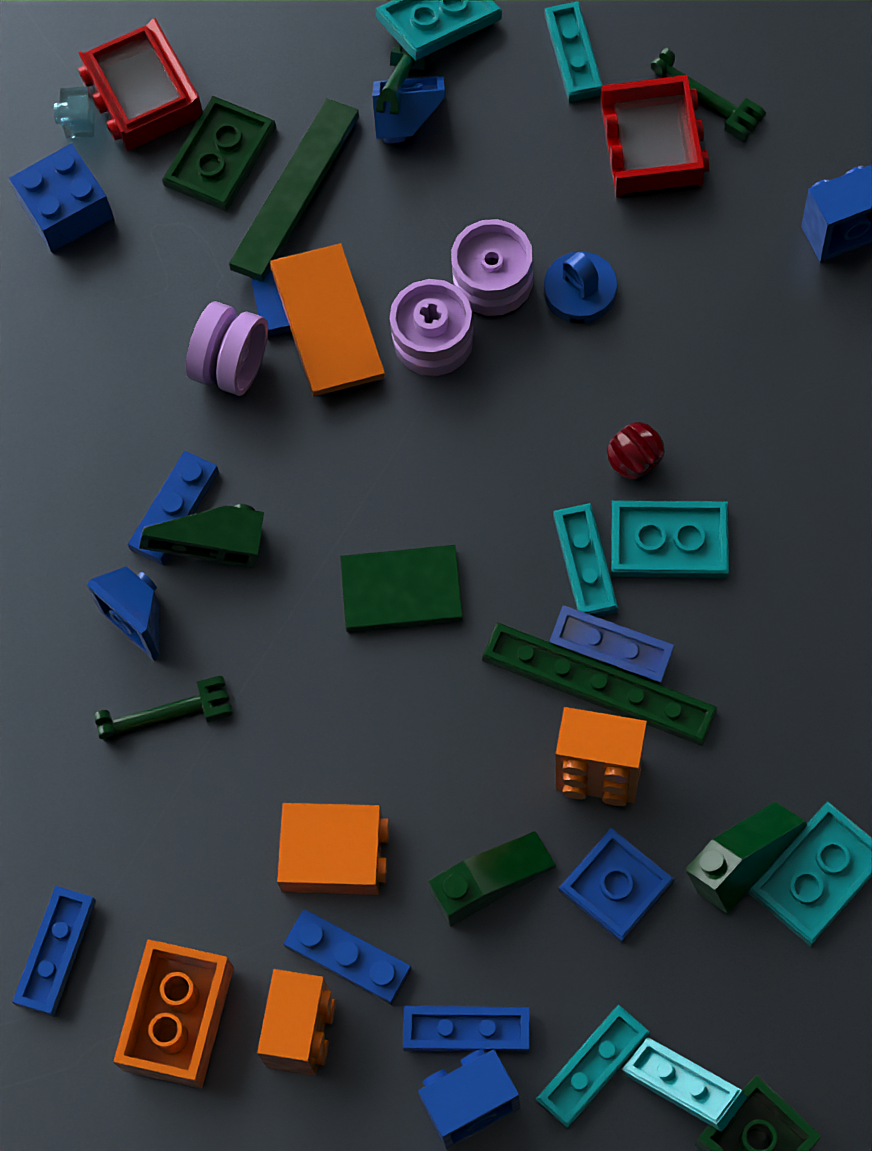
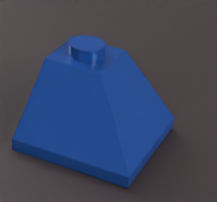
M444 76L405 79L399 89L401 97L399 115L390 114V102H386L384 113L376 112V100L388 80L373 81L372 98L376 139L384 138L385 143H399L405 141V137L413 136L445 98Z
M127 566L92 578L86 585L99 611L155 661L160 656V603L154 592L157 589L155 583L143 572L136 575Z

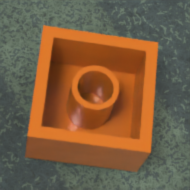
M273 969L257 1054L267 1068L316 1076L318 1065H325L329 1041L324 1040V1030L326 1023H333L336 999H332V990H329L324 977Z

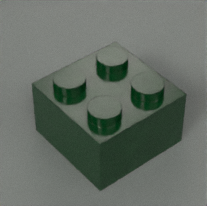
M756 1075L743 1089L747 1099L724 1130L721 1132L709 1125L698 1137L695 1146L701 1151H810L817 1144L821 1135Z

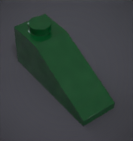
M236 504L233 507L222 506L144 527L139 549L253 568L259 551L264 512L255 511L249 505Z
M773 802L713 838L685 869L697 893L728 914L807 826L806 821L777 802Z
M534 831L465 859L429 879L428 884L431 895L451 927L556 867V864L538 834Z

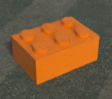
M564 707L555 754L556 790L563 791L562 794L573 799H585L588 795L602 798L604 803L613 806H625L627 802L635 804L643 760L647 721Z
M147 939L113 1062L125 1072L202 1089L234 970L229 958Z

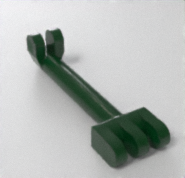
M402 46L393 47L390 55V66L396 67L376 100V112L384 113L386 102H390V114L399 115L401 104L399 89L411 69L425 70L430 54L415 61L407 51L402 52Z
M664 48L659 54V58H655L651 63V70L663 78L685 75L673 67L675 54L668 48ZM688 76L690 89L696 88L698 100L727 117L728 120L725 122L724 131L737 139L745 141L749 136V131H753L758 125L757 121H761L766 116L765 110L748 98H745L737 107Z
M215 676L197 681L199 691L197 696L112 719L108 710L95 712L93 716L97 725L99 739H104L201 710L204 711L207 723L229 717L233 714L230 704L215 707V705L229 700L228 691L220 690L211 693V691L226 685L224 677Z

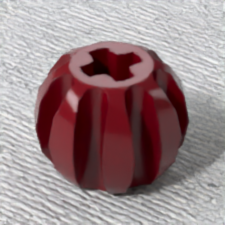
M641 422L631 423L620 430L611 439L607 448L608 460L613 469L620 475L630 479H638L645 476L661 462L665 453L664 442L659 433L650 425Z

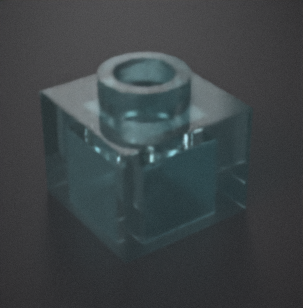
M88 87L60 88L59 103H54V118L56 124L62 125L66 138L94 136L95 106Z

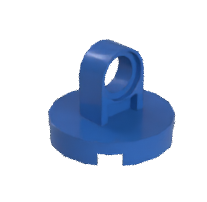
M585 251L571 252L557 258L547 269L544 278L545 301L551 311L561 319L570 321V318L576 320L584 319V323L592 322L603 317L614 304L617 292L616 273L609 262L599 255Z

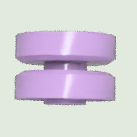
M499 219L481 220L467 226L456 237L451 249L453 285L457 286L468 298L473 312L486 316L504 315L516 310L528 299L533 287L532 245L522 230L512 223Z
M435 279L414 282L399 292L392 303L389 319L396 356L404 366L420 375L439 376L451 373L464 364L472 352L474 341L472 310L465 294L457 286L445 280Z
M217 301L209 303L198 319L190 339L186 358L187 377L208 386L217 381L218 387L222 391L237 396L246 393L258 373L264 356L268 336L267 320L262 316L247 311L237 317V312L232 306Z

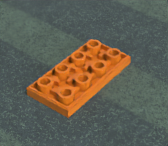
M339 243L271 260L270 268L312 396L315 397L384 379L385 371L342 244Z

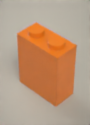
M283 803L277 878L281 892L379 895V882L386 883L387 858H380L381 843H388L389 818H382L380 805Z

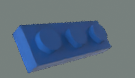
M184 450L128 542L130 550L164 565L170 554L139 549L143 528L194 514L219 473L217 465Z
M564 605L561 608L550 639V643L661 683L675 645Z
M54 887L12 1000L13 1004L54 1017L96 902L94 897L62 887Z
M306 909L302 910L283 943L284 947L390 1005L393 1004L412 970L410 965Z
M404 1006V1051L474 1052L483 1049L484 1052H489L494 1049L495 1052H529V1007Z

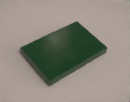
M212 96L162 178L163 185L227 212L276 129L275 120Z
M455 545L340 556L346 632L463 621Z

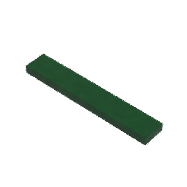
M326 98L229 262L231 271L261 282L265 280L271 269L270 261L277 259L359 119L358 109Z
M498 622L482 655V661L625 717L647 721L646 725L703 746L718 708Z

